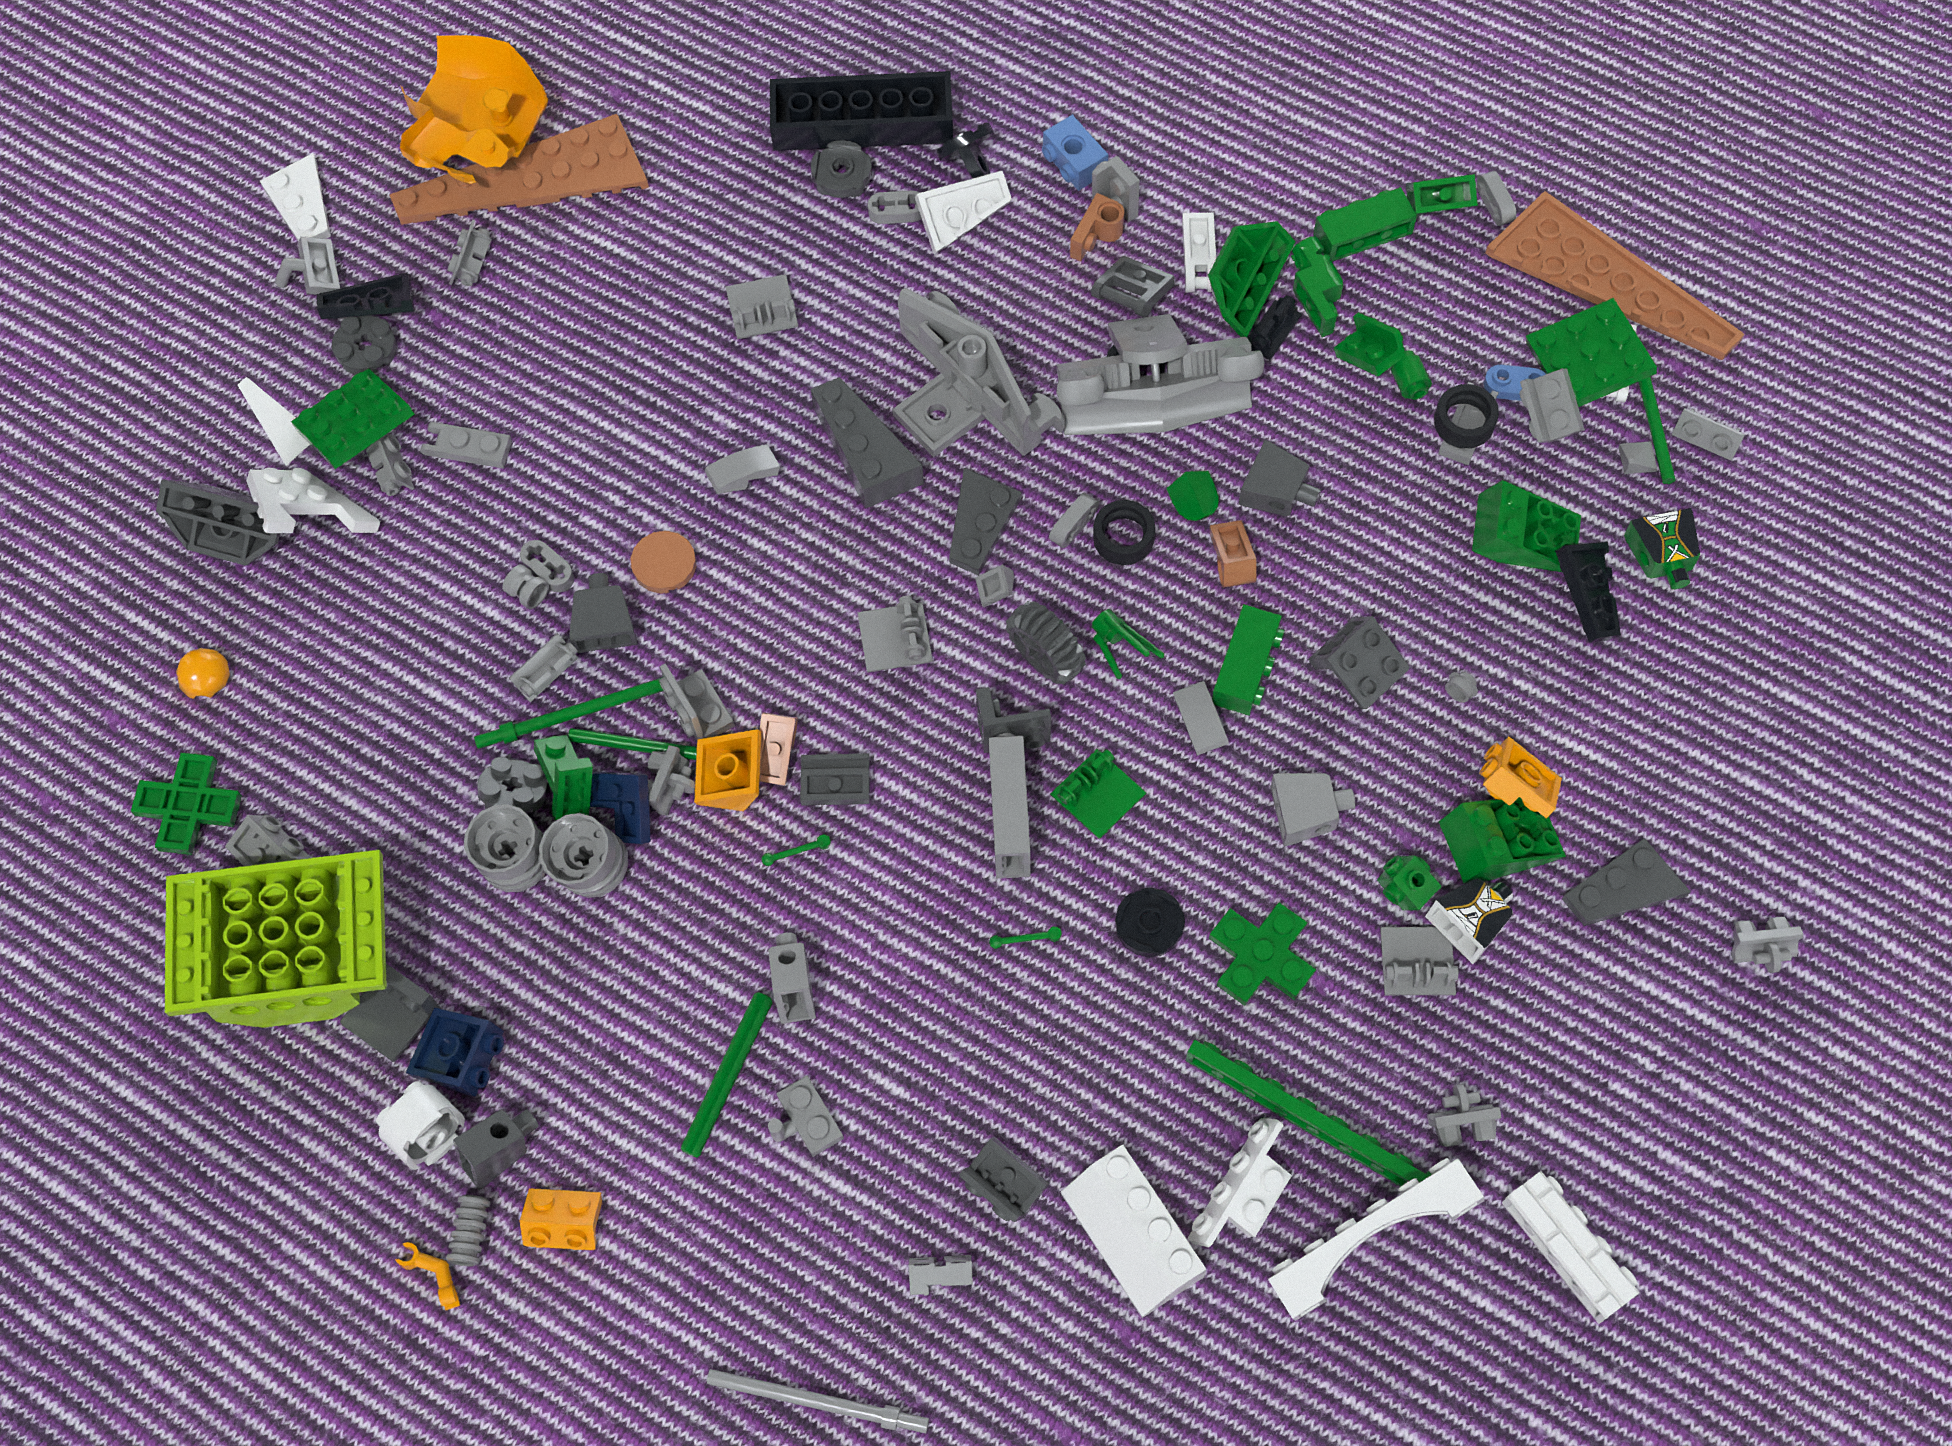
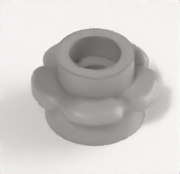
M1453 672L1449 675L1450 680L1445 685V689L1454 700L1465 703L1477 695V683L1472 675L1466 672H1461L1460 674Z

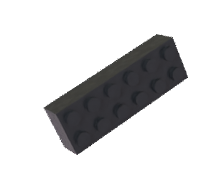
M951 71L770 79V133L773 151L828 148L827 144L840 140L851 141L861 147L945 143L953 138Z

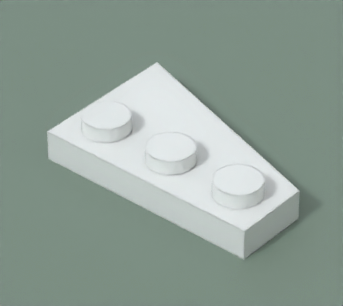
M314 153L260 180L263 189L298 242L300 236L325 239L331 237L326 207L322 197L321 181L317 170V160Z
M1003 171L918 193L915 196L934 255L1009 204L1012 200Z

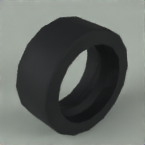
M1460 384L1451 387L1442 394L1434 415V427L1439 437L1449 445L1469 449L1483 445L1492 436L1499 417L1498 404L1493 395L1479 386ZM1457 404L1472 405L1483 413L1485 417L1484 425L1475 429H1464L1456 426L1447 416L1448 409Z
M1117 500L1105 505L1097 513L1093 524L1094 546L1099 555L1108 562L1118 565H1132L1143 560L1151 552L1155 541V522L1149 510L1140 503L1130 500ZM1117 519L1135 521L1143 528L1142 540L1132 546L1122 547L1115 545L1105 537L1106 526Z

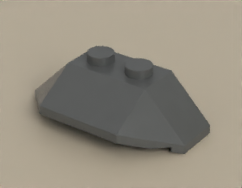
M161 480L156 512L162 519H165L171 531L186 550L248 566L278 544L280 533H265L263 530L264 519L259 518L257 513L259 508L258 502H254L251 496L211 485Z

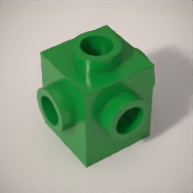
M1397 855L1391 858L1384 865V872L1377 879L1378 883L1384 888V896L1402 910H1420L1441 888L1439 882L1430 873V866L1422 858L1415 855Z

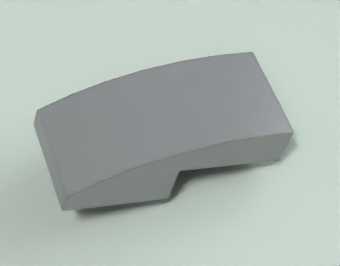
M766 444L728 455L707 466L705 473L716 493L721 494L747 489L748 481L752 479L777 476L780 465Z
M1204 681L1173 692L1187 733L1197 755L1229 744Z

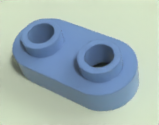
M1495 365L1486 373L1484 389L1489 393L1492 390L1499 392L1497 396L1499 399L1521 401L1520 390L1522 387L1520 381L1535 379L1546 375V373L1537 368ZM1498 377H1504L1506 380H1500Z

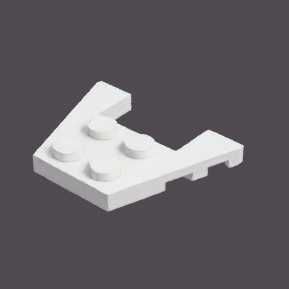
M265 468L264 470L250 469L246 481L253 501L258 502L259 508L257 513L259 518L264 519L262 527L265 533H293L296 521L290 514L336 515L352 533H377L379 519L307 470L301 468H294L293 470Z

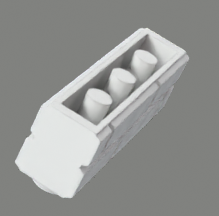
M1540 1171L1509 1194L1502 1204L1597 1323L1600 1324L1640 1293L1635 1287L1637 1280L1626 1267L1622 1266L1619 1268L1610 1257L1613 1252L1608 1243L1600 1236L1594 1237L1585 1226L1588 1224V1221L1583 1212L1578 1207H1570L1561 1196L1563 1189L1552 1176L1546 1178L1542 1171Z

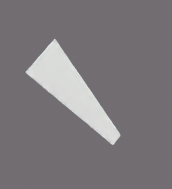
M246 377L238 384V387L287 466L310 444L296 431L290 422L296 417Z

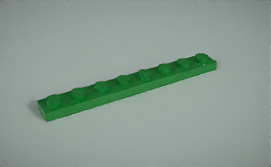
M1194 1040L1187 1051L1185 1061L1396 1185L1401 1187L1415 1178L1420 1183L1432 1175L1429 1171L1425 1174L1413 1167L1414 1163L1408 1157L1396 1152L1391 1154L1382 1149L1381 1143L1367 1134L1360 1136L1348 1129L1349 1125L1341 1118L1334 1115L1327 1117L1316 1110L1317 1106L1310 1100L1298 1096L1296 1099L1284 1092L1285 1088L1279 1082L1271 1078L1264 1080L1253 1074V1069L1248 1064L1240 1060H1234L1233 1062L1222 1056V1051L1212 1043L1206 1041L1200 1043Z

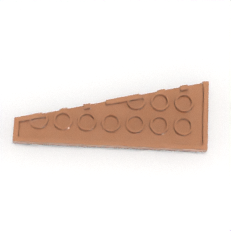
M614 114L527 145L522 149L518 158L512 156L501 167L486 168L476 163L459 170L473 175L476 183L467 184L446 174L389 195L400 223L403 225L436 220V217L452 213L458 214V216L469 215L468 211L488 209L489 212L498 211L500 206L516 204L517 208L560 202V199L575 195L588 198L593 197L592 193L612 190L613 194L622 193L621 189L637 186H641L642 190L648 188L649 185L618 115Z
M1546 191L1487 246L1485 252L1491 258L1596 305L1614 298L1626 318L1720 360H1723L1742 341L1745 335Z

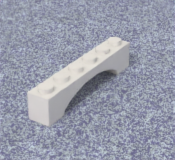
M1446 1158L1429 1169L1432 1175L1419 1183L1417 1178L1407 1182L1398 1189L1400 1196L1389 1203L1385 1198L1377 1201L1366 1209L1369 1214L1367 1217L1357 1223L1354 1218L1344 1222L1335 1229L1337 1236L1326 1243L1320 1238L1303 1250L1306 1255L1293 1263L1291 1258L1274 1267L1272 1271L1275 1275L1268 1280L1292 1319L1295 1321L1327 1301L1323 1293L1334 1272L1352 1251L1371 1236L1396 1223L1421 1216L1449 1215L1452 1221L1484 1202V1196L1460 1160L1456 1159L1450 1162Z

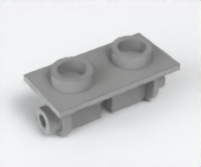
M473 219L469 230L462 228L456 244L462 247L459 255L453 253L447 271L453 273L449 282L450 285H452L454 278L460 279V282L465 286H472L473 283L477 282L483 261L472 256L484 259L492 239L488 230L473 229L475 223Z
M1684 408L1671 435L1732 461L1745 434L1739 432V428H1731L1694 412L1695 409L1693 408L1691 411Z
M392 434L384 435L365 449L374 469L377 470L384 465L383 468L375 473L382 492L388 496H394L399 492L401 486L411 490L415 489L410 478L411 470L403 461L400 453L401 445Z
M557 633L515 671L509 679L525 698L532 702L578 659L576 655L578 651L571 643H566Z

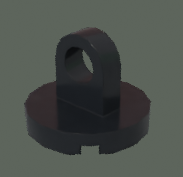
M990 123L978 125V130L974 132L971 130L965 131L942 144V147L936 149V153L940 161L960 154L972 178L990 174V169L978 144L991 137L994 131Z

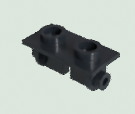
M1286 295L1284 298H1279L1278 301L1275 300L1248 337L1251 343V351L1260 350L1264 358L1268 360L1273 358L1302 316L1301 313L1295 310V300L1291 296Z

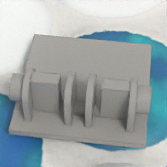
M786 274L726 286L737 340L798 327L794 302L791 297Z
M902 596L899 598L897 606L857 612L867 673L933 662L922 602L916 603L912 600L911 596Z
M1380 927L1385 996L1456 995L1455 980H1458V966H1454L1452 943L1436 927Z

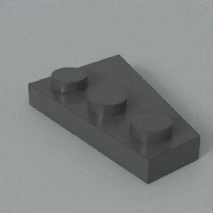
M1644 838L1567 892L1562 900L1580 922L1587 926L1622 916L1629 911L1643 907H1653L1660 902L1687 897L1691 891Z

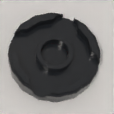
M1151 887L1143 888L1141 891L1132 892L1125 896L1118 906L1115 918L1117 937L1124 947L1136 955L1149 958L1162 956L1174 949L1182 938L1185 925L1184 913L1175 897L1164 890Z

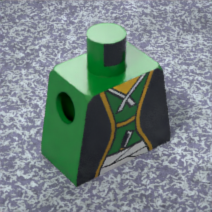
M1692 508L1631 520L1624 538L1646 577L1652 579L1667 576L1669 585L1674 590L1689 585L1690 579L1687 571L1694 568L1700 557Z

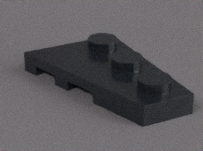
M408 272L316 294L317 310L321 319L414 311L412 286Z
M1608 542L1566 545L1556 550L1560 569L1566 579L1572 601L1576 606L1589 643L1608 641L1620 636L1616 599L1610 594L1608 583L1613 579L1612 568L1606 567L1605 554L1609 553Z

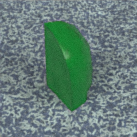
M1209 471L1184 472L1166 488L1179 515L1187 520H1203L1211 516L1218 508L1219 497Z

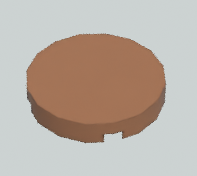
M670 531L653 532L642 538L634 547L630 558L631 569L639 585L648 591L660 594L670 593L669 590L684 587L693 577L697 566L695 552L688 539L679 533Z

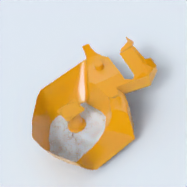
M437 36L436 72L419 101L415 102L408 97L401 86L410 113L418 120L402 134L400 150L402 155L415 166L422 168L435 167L448 171L451 177L467 184L476 183L473 175L443 165L444 161L452 155L458 154L487 168L501 167L512 156L518 158L522 149L529 142L547 107V95L528 63L509 43L482 36Z

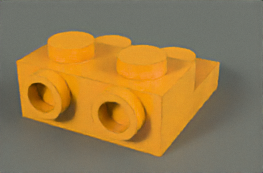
M1509 736L1500 745L1496 742L1488 749L1484 755V759L1487 762L1479 772L1484 777L1483 785L1488 793L1495 799H1502L1509 806L1520 797L1529 810L1539 812L1547 818L1556 809L1562 778Z

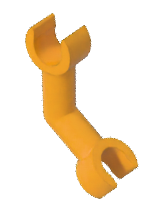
M403 1243L402 1245L406 1249L413 1251L414 1255L409 1261L395 1259L396 1262L406 1270L419 1267L434 1272L439 1287L438 1296L441 1306H444L445 1310L460 1306L448 1262L422 1253L413 1243Z

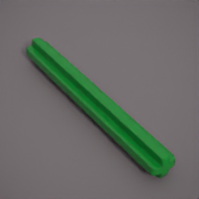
M756 992L753 995L681 1145L682 1152L691 1157L697 1158L700 1156L772 1005L771 998L766 994Z

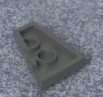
M964 468L949 555L950 564L979 576L1022 499V492Z

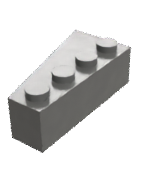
M840 377L811 389L814 411L865 509L924 484L922 464Z

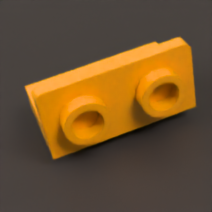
M529 1188L520 1217L523 1245L537 1248L595 1250L597 1244L595 1229L602 1205L601 1192Z

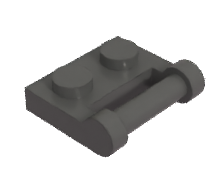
M1122 256L1094 282L1091 295L1099 300L1108 299L1134 310L1136 315L1147 317L1152 307L1174 286V275ZM1112 286H1117L1119 288L1137 294L1141 297H1134L1115 288H1112Z

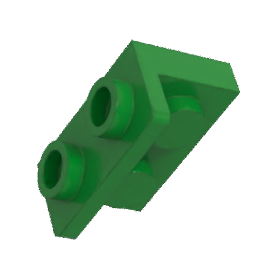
M1359 312L1353 316L1357 331L1348 335L1334 347L1337 358L1377 377L1406 356L1402 343L1403 336L1397 328L1386 325L1375 318H1370Z

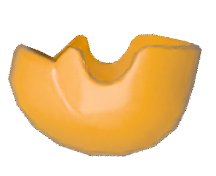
M199 648L187 652L180 659L176 675L180 690L189 698L194 699L196 696H206L209 698L214 696L215 693L226 686L230 672L228 662L222 654L213 649Z

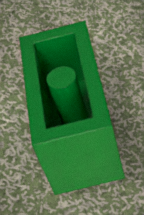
M1475 174L1406 183L1407 199L1416 214L1478 206Z

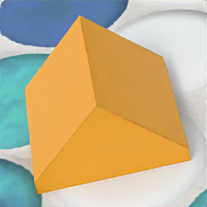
M756 729L697 739L694 803L701 806L743 812L759 795L760 730Z

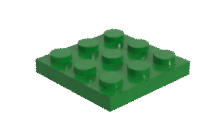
M1614 298L1525 336L1526 344L1542 371L1549 374L1562 368L1567 369L1578 407L1657 374L1655 362Z
M368 368L364 372L354 375L351 381L339 389L329 392L323 400L311 408L303 410L298 417L290 422L296 431L334 469H337L415 414L398 394Z

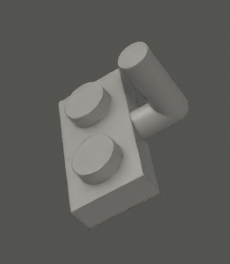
M300 236L298 242L300 259L284 258L276 276L275 284L280 288H284L288 284L292 271H303L306 294L316 295L340 289L331 239Z
M808 1076L776 1093L790 1120L782 1124L779 1119H772L768 1123V1129L774 1141L781 1142L798 1132L810 1154L814 1157L844 1139Z

